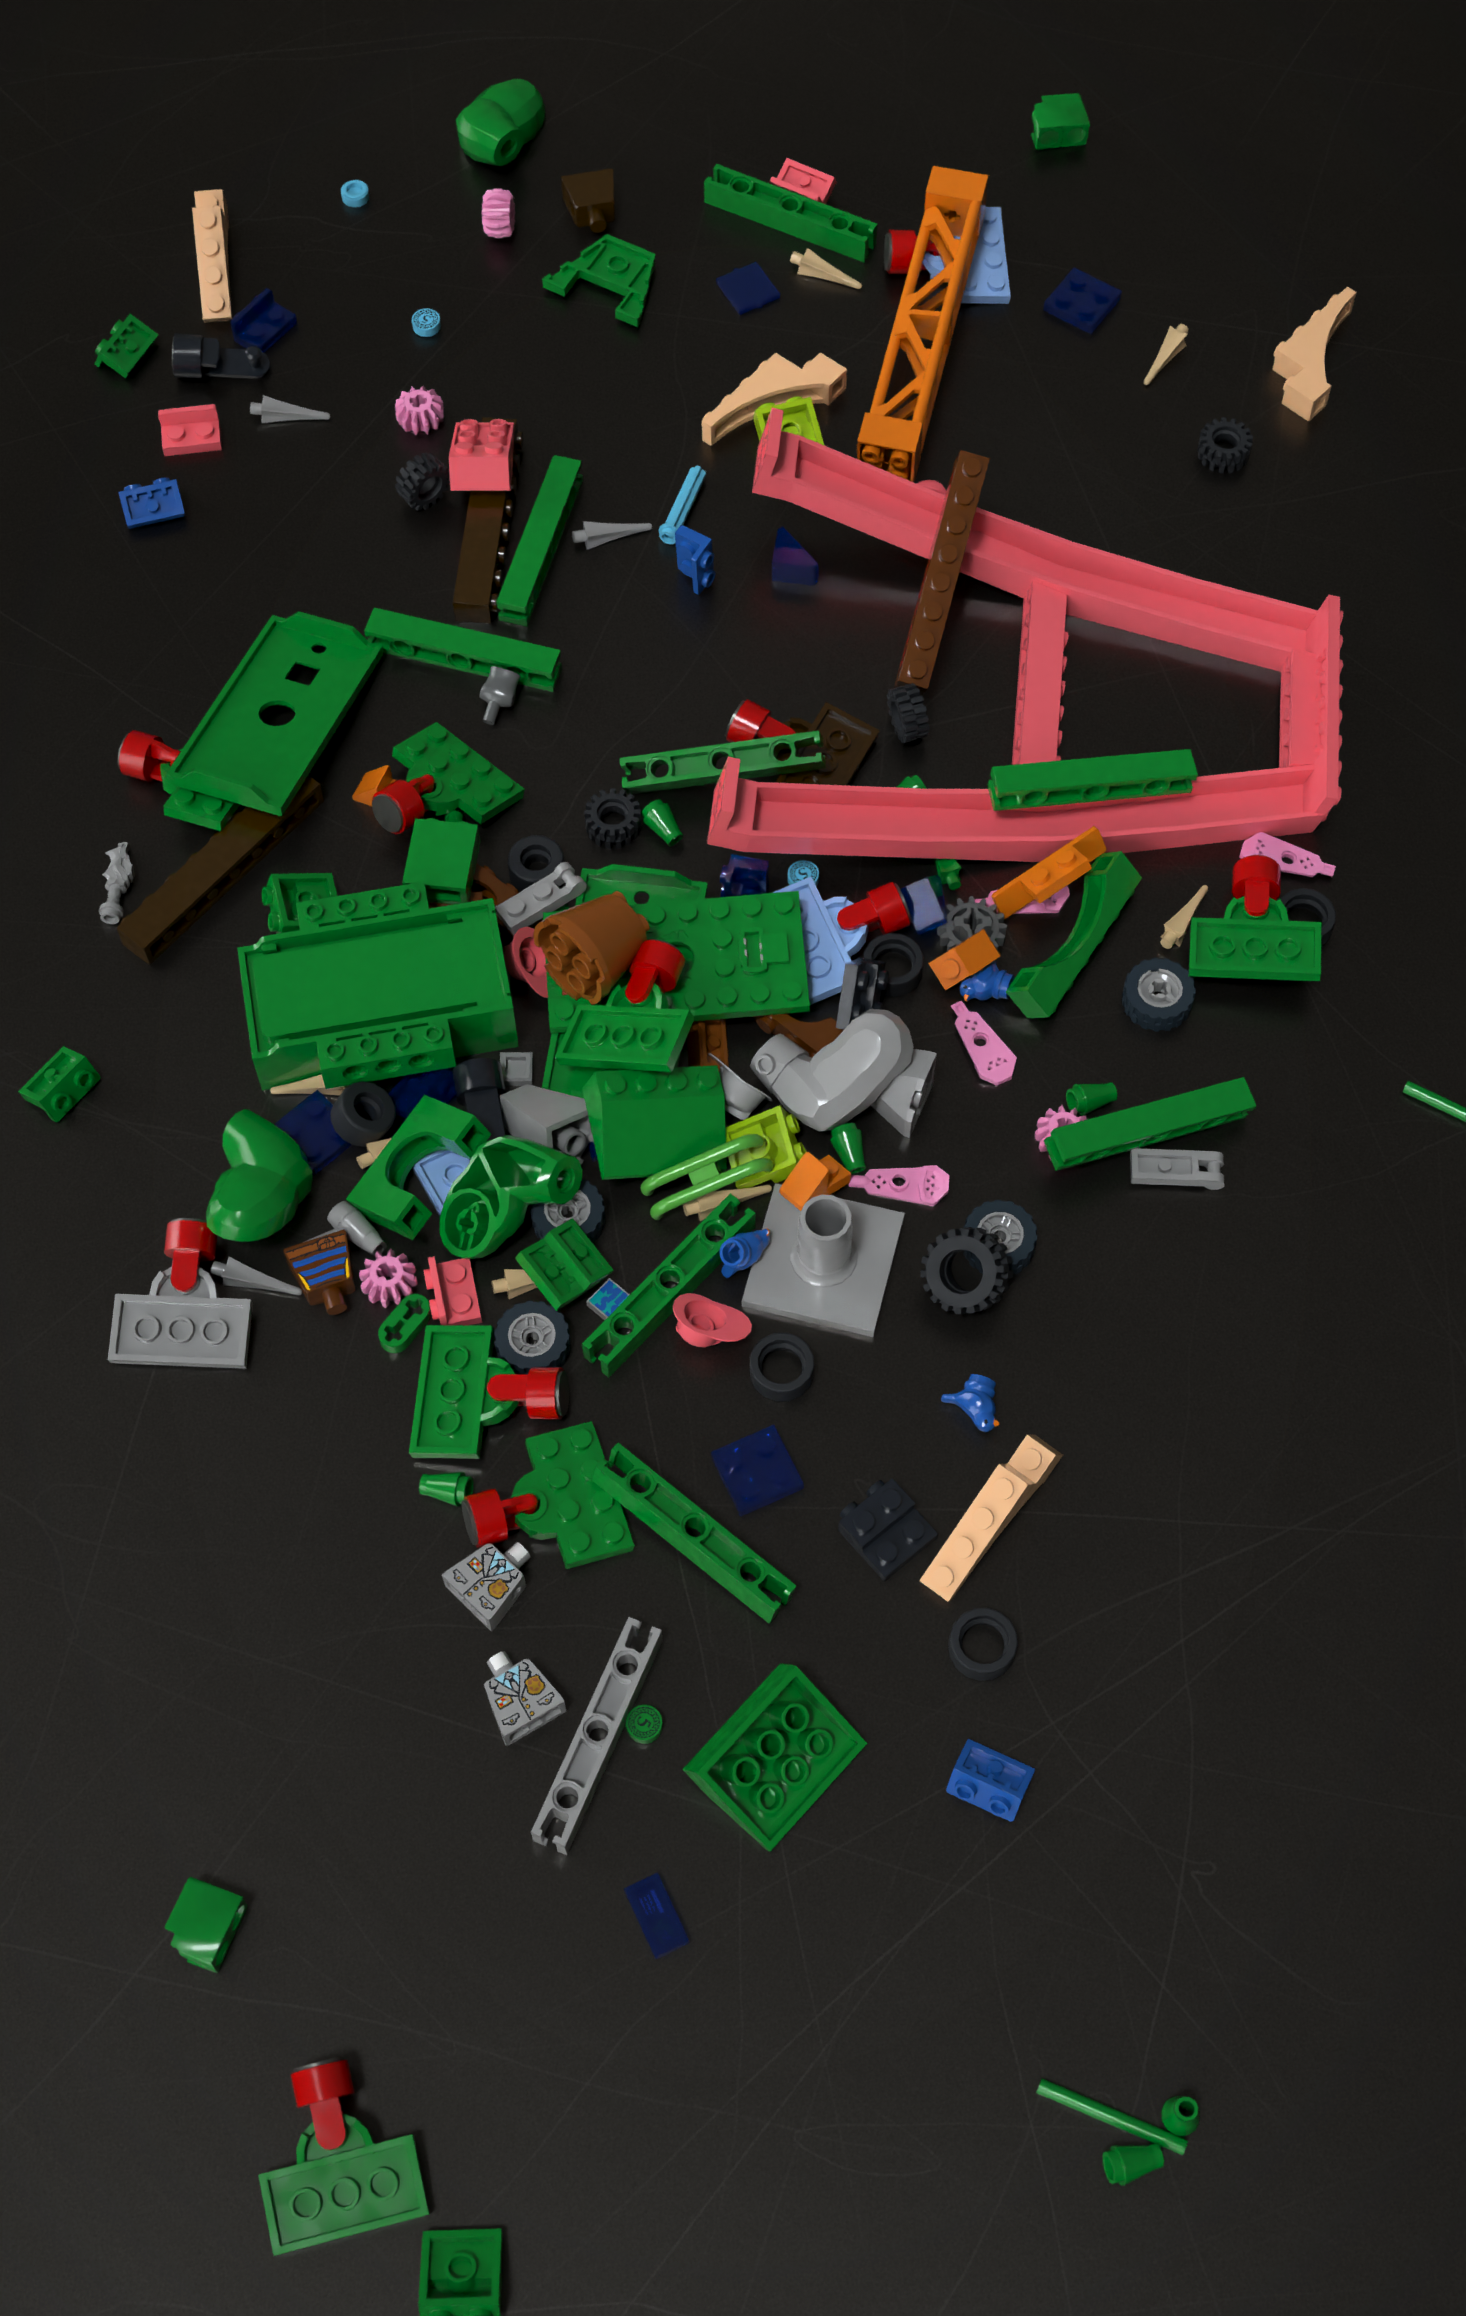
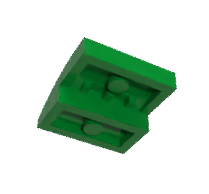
M573 1218L549 1231L543 1239L520 1251L515 1257L556 1311L590 1290L614 1271Z

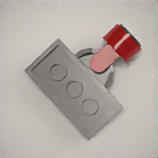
M178 1218L167 1224L164 1254L173 1259L172 1267L163 1272L159 1271L152 1281L149 1295L115 1294L108 1361L110 1363L246 1369L253 1302L251 1299L219 1298L218 1288L212 1277L199 1267V1262L212 1261L216 1256L218 1235L214 1234L207 1227L205 1220Z

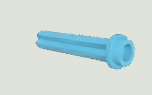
M696 465L695 468H690L665 524H662L659 528V537L666 544H674L676 542L675 532L680 525H684L703 484L706 471L701 469V466Z

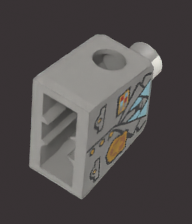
M518 1542L504 1554L491 1543H488L445 1571L442 1577L445 1587L492 1632L526 1587L525 1577L518 1569L531 1556Z
M502 1651L487 1661L495 1677L486 1681L484 1687L506 1746L567 1712L562 1696L529 1659H524L513 1665L507 1653Z

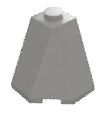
M913 1049L909 1065L888 1084L871 1104L883 1118L907 1138H910L933 1087L937 1053L932 1051Z
M529 1084L500 1095L503 1125L511 1136L538 1142L574 1156L580 1161V1164L583 1163L584 1160L580 1158L590 1141L594 1143L584 1098Z

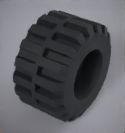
M965 1227L940 1234L936 1237V1242L929 1244L927 1247L929 1253L923 1256L921 1263L926 1264L925 1270H920L921 1278L926 1277L927 1284L923 1285L925 1291H931L933 1294L930 1299L934 1303L940 1302L942 1309L946 1311L953 1310L955 1314H970L992 1307L994 1303H998L1003 1298V1292H1007L1010 1284L1007 1283L1008 1279L1013 1278V1270H1009L1008 1265L1013 1263L1011 1256H1006L1004 1252L1008 1249L1004 1243L999 1244L997 1242L999 1237L993 1233H986V1230L982 1228ZM962 1250L974 1253L982 1264V1280L974 1290L968 1291L961 1288L952 1276L951 1266L953 1259Z

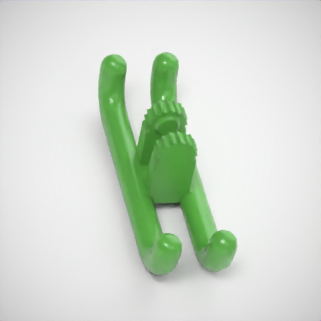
M758 1134L741 1136L645 1179L640 1186L641 1192L645 1196L652 1195L657 1187L687 1174L693 1186L655 1203L650 1209L651 1217L655 1220H660L663 1218L664 1213L752 1174L762 1171L770 1172L774 1165L768 1158H758L723 1173L716 1161L751 1147L760 1148L764 1143L763 1138Z

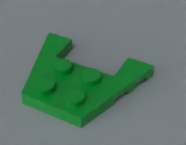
M607 234L583 250L581 257L572 263L567 261L561 265L559 272L553 276L550 274L545 276L542 280L543 288L565 297L579 278L625 296L616 308L615 316L621 321L638 327L656 263V254Z

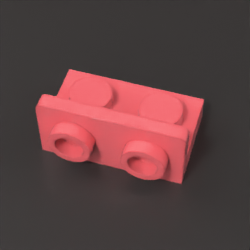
M215 404L158 411L164 456L222 450L220 421Z
M435 1256L428 1257L430 1269L423 1271L427 1290L434 1289L435 1299L429 1300L433 1320L440 1319L441 1325H474L482 1323L470 1259L462 1258L436 1264Z

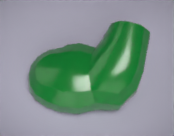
M512 79L498 83L483 91L476 97L473 103L463 109L456 119L459 142L463 152L476 161L497 166H503L514 160L523 144L535 138L536 133L545 122L546 109L540 92L529 81L522 79Z
M243 1109L235 1113L227 1123L223 1133L222 1147L231 1168L223 1172L215 1184L214 1193L206 1211L207 1227L214 1234L224 1239L238 1242L256 1241L278 1232L292 1220L298 1204L312 1189V1170L302 1148L285 1131L248 1109Z
M510 1135L500 1136L481 1143L466 1169L452 1183L440 1215V1236L443 1245L451 1254L464 1259L483 1258L495 1252L522 1225L528 1205L538 1203L565 1204L573 1199L580 1188L582 1180L580 1161L574 1156L538 1142Z

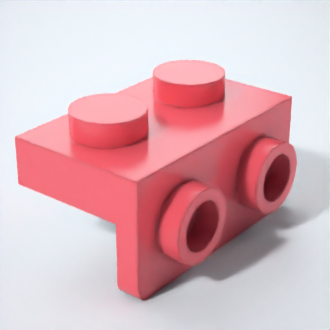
M786 158L777 178L771 177L769 181L772 185L823 204L827 203L837 182L835 177L789 158Z

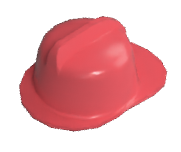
M527 926L520 928L514 934L513 941L503 947L506 970L515 980L528 983L537 994L548 998L547 975L544 967L546 965L545 955L542 948L534 944V928Z
M691 1293L679 1295L674 1300L672 1309L675 1317L678 1319L676 1331L683 1340L693 1346L705 1348L719 1344L721 1341L736 1342L745 1339L751 1333L752 1324L749 1318L743 1312L733 1307Z

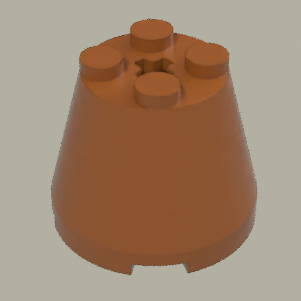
M615 891L612 894H606L548 916L536 925L533 937L535 946L542 948L549 962L544 967L557 985L576 1001L582 997L588 1000L591 1005H595L611 992L631 966L642 942L647 940L646 932L650 927L646 918L641 914H636L631 908L625 896L621 892Z

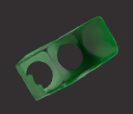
M1074 93L1042 96V102L1034 105L1035 110L1032 113L1034 132L1031 133L1035 149L1086 145L1090 122L1081 95Z
M189 1877L165 1925L166 1930L174 1932L171 1946L178 1949L180 1956L187 1958L188 1963L218 1973L232 1943V1939L245 1915L247 1903L240 1895Z

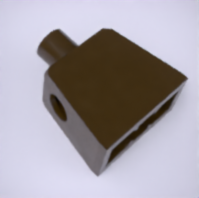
M613 169L561 176L563 200L576 226H590L591 231L595 233L604 231L607 226L606 223L615 220Z

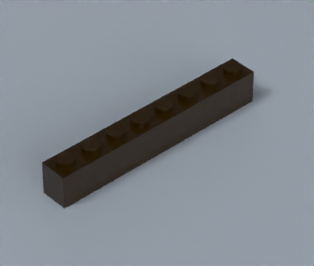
M482 417V422H490L491 420H494V419H503V418H487V417ZM503 419L507 422H514L510 491L470 492L453 598L455 621L491 624L493 612L498 611L497 599L499 594L496 593V588L502 587V570H499L500 564H505L506 547L503 546V542L509 540L510 531L509 523L506 522L507 518H512L513 500H510V496L516 494V477L513 476L514 472H519L520 455L517 454V449L522 450L523 432H518L517 419Z
M307 776L282 817L250 807H246L242 812L235 814L231 822L222 831L215 833L209 842L199 852L192 854L187 863L176 873L171 874L154 894L148 895L140 907L132 914L123 918L117 927L122 944L147 964H152L324 802L320 784L310 776Z

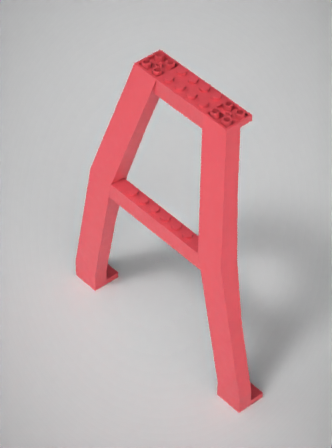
M771 409L757 449L752 493L791 502L929 559L945 495L803 436L781 431L784 410ZM977 507L959 572L1024 598L1012 765L1061 761V757L1057 755V749L1062 740V731L1058 729L1064 712V706L1060 705V699L1065 690V681L1062 680V674L1066 668L1067 657L1063 656V650L1068 642L1069 634L1065 631L1066 615L1281 672L1279 768L1200 776L1196 780L1191 781L1193 786L1191 793L993 811L988 789H921L756 782L738 778L740 759L728 756L713 793L707 844L754 853L1040 862L1093 826L1100 831L1107 849L1104 853L1117 851L1130 853L1247 840L1259 832L1273 837L1312 833L1321 821L1324 822L1330 809L1339 803L1342 793L1341 787L1338 786V777L1342 769V762L1339 761V750L1342 744V736L1339 735V725L1342 720L1339 700L1343 690L1342 685L1339 684V675L1343 667V661L1340 659V649L1343 643V636L1340 635V625L1343 620V611L1340 610V597L1328 595L1318 610L1200 580L1072 542Z

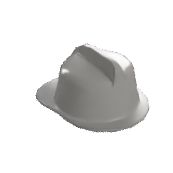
M709 1053V1056L720 1066L719 1074L725 1096L726 1112L740 1120H745L764 1099L770 1102L773 1101L768 1095L743 1081L722 1061Z

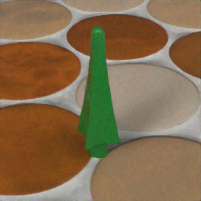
M934 859L940 886L947 883L950 890L958 889L961 886V879L958 874L962 868L955 859Z

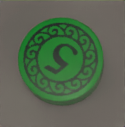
M639 1705L633 1708L626 1718L628 1735L632 1740L641 1744L655 1741L660 1736L663 1728L662 1717L659 1711L650 1705Z

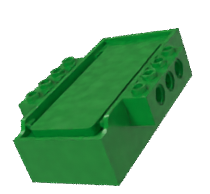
M419 882L298 902L296 907L300 930L263 936L256 944L237 948L251 1055L262 1091L321 1074L325 1088L329 1089L351 1085L356 1082H370L456 1067L455 1058L519 1047L493 898L429 908L425 883Z

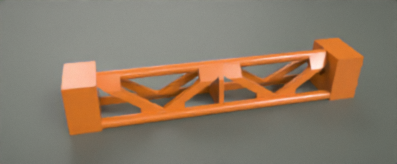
M938 166L932 167L925 194V212L870 413L865 412L857 440L858 460L911 482H915L923 445L986 211L988 175ZM953 236L961 237V239H954ZM928 240L935 244L945 268L919 291L914 293ZM944 282L949 283L946 288H944L942 291H940V292H939L938 294H936L934 297H932L931 299H929V300H928L927 302H925L923 305L918 306L927 296H929L934 290H936L942 283H944ZM943 304L941 311H934ZM920 338L933 341L931 349H925ZM901 348L906 352L916 378L884 404L898 350ZM912 394H919V396H917L903 408L898 410L893 415L889 416V414H891L897 407H899L904 401H906ZM914 414L912 421L906 420L908 417Z

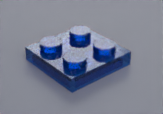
M1073 268L1044 302L1043 310L1092 334L1119 302L1122 291Z
M318 1090L274 1124L285 1131L305 1152L312 1170V1177L352 1145L343 1140L334 1130L331 1123L333 1104Z
M774 1425L711 1452V1458L740 1517L804 1489V1483Z

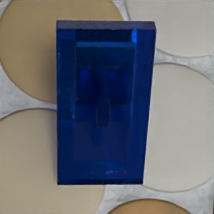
M783 526L780 527L777 531L772 559V581L811 586L817 584L819 564Z
M939 875L926 877L900 889L908 906L912 922L919 935L948 923L942 882Z

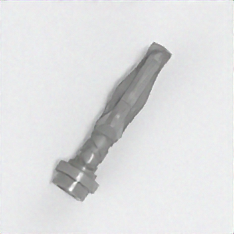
M127 842L118 843L117 848L105 852L110 857L111 862L102 876L107 878L104 886L109 892L107 902L100 905L99 914L101 915V920L107 924H116L123 917L124 910L119 905L121 894H125L130 887V883L134 882L135 873L129 855H127L129 852Z

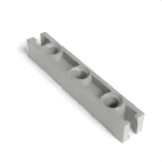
M628 1617L531 1831L533 1841L546 1846L549 1839L545 1838L544 1834L552 1819L557 1817L561 1821L567 1822L562 1837L554 1836L552 1843L556 1844L557 1851L565 1855L568 1854L626 1725L627 1715L634 1707L663 1642L662 1630L652 1626L648 1637V1644L642 1653L629 1648L633 1636L637 1637L641 1626L640 1621ZM625 1663H631L637 1667V1670L631 1675H623L618 1671L620 1666ZM596 1728H602L608 1732L606 1738L601 1741H593L589 1738V1734ZM571 1794L578 1798L577 1803L572 1808H562L558 1804L564 1795Z

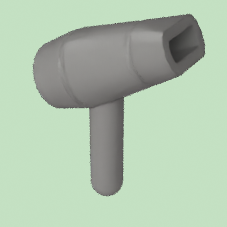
M341 1201L336 1204L328 1214L327 1221L334 1229L309 1239L313 1240L345 1229L349 1241L375 1256L376 1251L382 1254L387 1247L378 1231H376L361 1211L347 1201Z

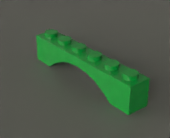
M1122 851L1103 853L1095 859L1091 865L1092 869L1084 876V893L1081 909L1076 924L1066 942L1046 961L1035 966L1021 968L1006 990L1008 996L1027 1018L1050 1017L1056 1011L1058 1003L1072 987L1074 979L1088 963L1089 957L1096 946L1103 941L1104 934L1112 922L1119 917L1120 910L1126 901L1134 894L1135 888L1142 877Z

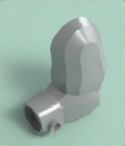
M869 1009L852 1020L833 1042L823 1047L813 1058L809 1057V1052L785 1035L778 1034L773 1036L754 1055L750 1069L768 1091L775 1095L783 1107L791 1114H794L802 1123L817 1131H831L835 1127L847 1123L868 1108L878 1098L888 1084L909 1065L914 1046L910 1031L899 1016L888 1010Z

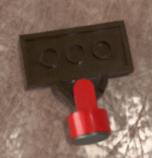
M747 699L746 701L743 700L735 710L727 726L725 736L729 742H739L819 731L823 737L824 747H818V745L803 747L799 749L800 757L816 756V753H822L825 756L826 768L780 774L775 783L848 786L877 739L880 730L827 702L812 724L801 718L792 717L789 718V721L781 723L770 717V710ZM782 749L779 751L777 760H787L791 755V750Z

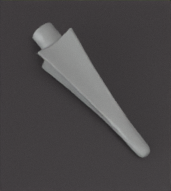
M263 395L262 403L251 402L250 414L262 415V423L291 420H328L331 417L329 413L299 407Z
M583 521V530L572 531V538L574 543L585 542L586 549L588 550L624 536L652 529V524H617Z
M230 1256L228 1257L227 1264L214 1261L211 1267V1274L223 1278V1286L266 1289L293 1295L302 1294L301 1288L270 1277Z

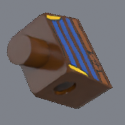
M345 1229L283 1249L288 1266L310 1305L315 1306L324 1303L329 1315L340 1314L347 1309L344 1296L355 1292L356 1287L351 1249Z

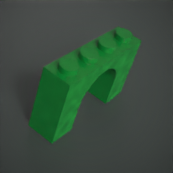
M424 1095L346 1200L361 1211L366 1219L413 1240L433 1213L415 1195L403 1190L409 1171L424 1156L439 1150H448L471 1160L478 1146L486 1142L491 1133L473 1114Z

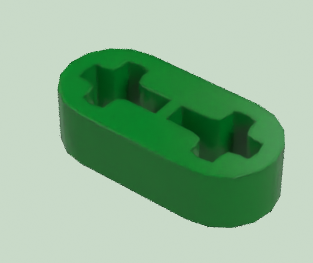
M421 1294L406 1296L381 1324L378 1330V1337L385 1351L389 1353L403 1352L431 1319V1308L425 1296ZM421 1306L422 1314L414 1313L410 1317L409 1308L417 1309ZM399 1331L401 1339L397 1340L394 1338L389 1342L388 1333L396 1334Z

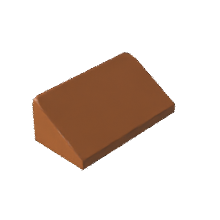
M726 1019L693 1021L687 1035L689 1067L717 1065L718 1070H720V1066L709 1056V1053L729 1067Z

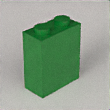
M415 818L402 884L424 882L428 902L443 904L469 902L481 843L478 825L465 821L456 823L440 821L434 818Z

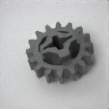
M973 896L969 897L968 903H964L958 898L956 907L948 904L946 906V913L940 914L937 927V935H940L939 944L940 946L947 945L948 951L971 937L972 930H974L975 934L985 929L998 950L999 946L1004 945L1007 924H1004V914H996L997 906L995 904L987 907L986 899L984 898L979 903H975Z

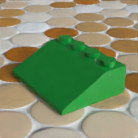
M717 1065L674 1067L672 1072L643 1070L595 1071L582 1088L602 1180L650 1177L726 1143L725 1096ZM726 1158L716 1161L721 1171L724 1172L727 1169Z
M780 1663L682 1770L726 1814L767 1851H771L866 1746L867 1742L796 1665Z

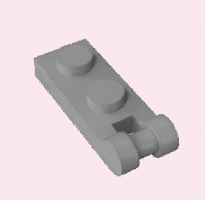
M562 862L557 865L554 872L496 906V915L514 935L518 929L528 927L543 918V912H553L581 895L585 891L587 884L580 876L574 875L575 870L568 862ZM566 883V886H564L563 888H558L562 884Z
M1136 1148L1131 1150L1130 1153L1131 1184L1204 1186L1210 1190H1218L1224 1187V1175L1221 1173V1167L1224 1165L1223 1154L1217 1151ZM1199 1166L1206 1167L1207 1172L1199 1171Z

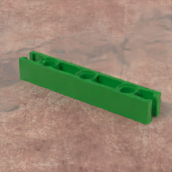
M716 164L713 168V178L708 176L704 181V203L861 262H865L869 256L868 246L870 249H874L876 246L877 223Z
M553 455L497 599V608L501 610L498 614L499 621L528 626L583 482V475L579 474L582 468L581 460Z
M373 608L364 630L365 636L369 637L367 641L382 645L383 653L486 677H489L492 666L519 674L521 678L518 684L551 692L554 691L562 670V663L559 662L561 650L379 608Z
M819 731L622 757L620 758V766L626 772V776L632 775V770L645 769L647 773L646 778L628 781V777H622V788L629 795L630 793L640 794L717 783L723 769H717L716 763L720 758L728 756L740 759L738 778L742 779L826 768V761L822 753H816V756L800 757L799 749L812 745L824 747V741ZM790 749L791 755L787 760H777L779 751ZM660 766H669L668 773L664 777L659 778L655 776L656 770Z
M1191 749L994 766L991 769V779L993 780H988L987 786L993 811L1191 793L1193 789L1191 781L1196 780L1198 773Z
M1245 1077L1055 1128L1051 1131V1136L1045 1138L1044 1143L1055 1171L1241 1120L1248 1116L1247 1111L1254 1110L1257 1106Z
M730 1193L582 1343L584 1358L591 1364H594L597 1361L594 1355L605 1345L611 1344L614 1348L608 1356L602 1353L598 1357V1360L601 1362L602 1373L609 1378L673 1313L674 1300L679 1295L692 1293L722 1262L720 1258L721 1245L739 1233L752 1232L756 1228V1213L748 1207L745 1210V1216L733 1226H729L726 1221L730 1216L735 1217L738 1213V1205L740 1204V1201ZM714 1235L723 1238L718 1242L708 1240L709 1237ZM668 1281H673L678 1284L674 1288H666L663 1286V1284ZM624 1327L632 1330L627 1335L616 1333L620 1328Z
M617 1443L612 1448L609 1461L603 1458L595 1466L592 1478L594 1483L767 1623L770 1624L777 1616L781 1604L777 1600L773 1602L760 1590L764 1587L781 1598L780 1602L784 1606L791 1600L797 1587L793 1582L620 1443ZM616 1465L626 1477H620L606 1466L612 1468ZM641 1485L647 1491L639 1493L634 1491L631 1486ZM689 1528L696 1529L700 1532L701 1536L692 1537L685 1530ZM747 1572L752 1574L756 1581L749 1582L741 1577V1573Z

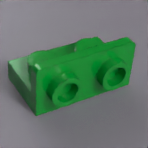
M129 314L124 322L120 319L116 322L110 332L112 337L108 341L103 339L95 350L98 356L94 365L100 368L105 363L126 378L154 344L159 334L132 314Z
M63 1046L18 1092L24 1100L42 1108L52 1121L59 1122L101 1077L84 1055Z

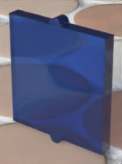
M757 262L740 269L735 268L733 272L716 279L717 285L740 315L757 307L762 308L764 304L780 298V293Z

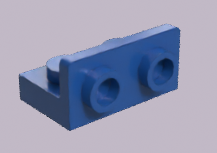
M159 478L154 480L152 485L142 487L141 484L126 486L124 491L118 492L128 529L186 516L176 479Z
M680 525L675 532L678 569L686 576L692 577L693 592L700 595L705 587L711 586L716 574L713 565L712 539Z
M967 1739L952 1771L946 1792L1013 1822L1035 1769Z

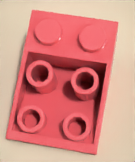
M465 419L461 422H456L449 452L451 491H510L514 422H507L503 419H494L490 422Z

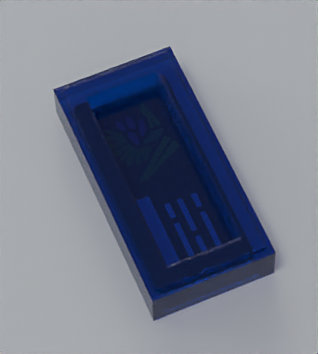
M658 1873L624 1888L627 1899L655 1960L690 1943Z

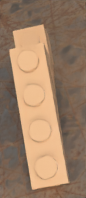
M222 189L194 191L196 207L192 208L203 321L204 323L231 321L233 319L228 266L229 221L227 201Z
M1346 287L1339 295H1333L1321 311H1315L1304 326L1300 325L1294 331L1292 337L1286 342L1282 341L1274 351L1275 361L1272 370L1287 379L1283 386L1284 396L1282 404L1308 422L1327 405L1331 385L1327 383L1325 376V349L1336 329L1352 311L1356 292L1349 287Z
M821 352L812 361H807L802 369L775 353L767 361H763L749 378L743 379L734 392L726 395L720 405L704 416L701 423L702 441L712 446L733 429L752 420L755 410L765 403L777 405L785 403L786 400L792 397L801 396L802 399L811 397L813 404L825 403L829 406L846 390L847 369Z
M1026 1435L1009 1462L997 1466L920 1581L946 1601H951L1004 1528L1034 1492L1046 1481L1063 1454L1036 1435Z

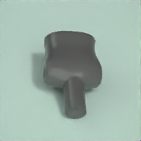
M492 666L490 668L489 677L480 690V698L488 703L482 720L484 723L494 725L499 708L513 706L516 688L521 678L519 674Z

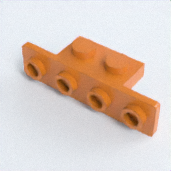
M1095 826L1091 827L994 892L991 897L997 906L998 913H1003L1004 919H1006L1034 899L1040 904L1091 870L1090 862L1107 850L1099 829Z

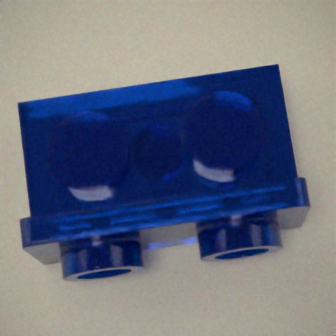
M266 288L241 312L237 313L230 323L235 342L246 349L249 346L255 345L264 353L297 323V319L294 313L274 302L273 292Z
M731 854L728 866H722L720 897L769 893V861Z
M446 1068L405 1075L388 1093L396 1107V1114L407 1118L424 1095L448 1104L456 1095L451 1069Z

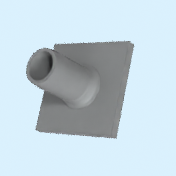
M775 1183L762 1230L766 1228L770 1230V1244L763 1250L759 1260L751 1266L742 1298V1307L874 1337L905 1213L850 1201L833 1195L812 1197L804 1204L800 1211L779 1193L782 1185Z

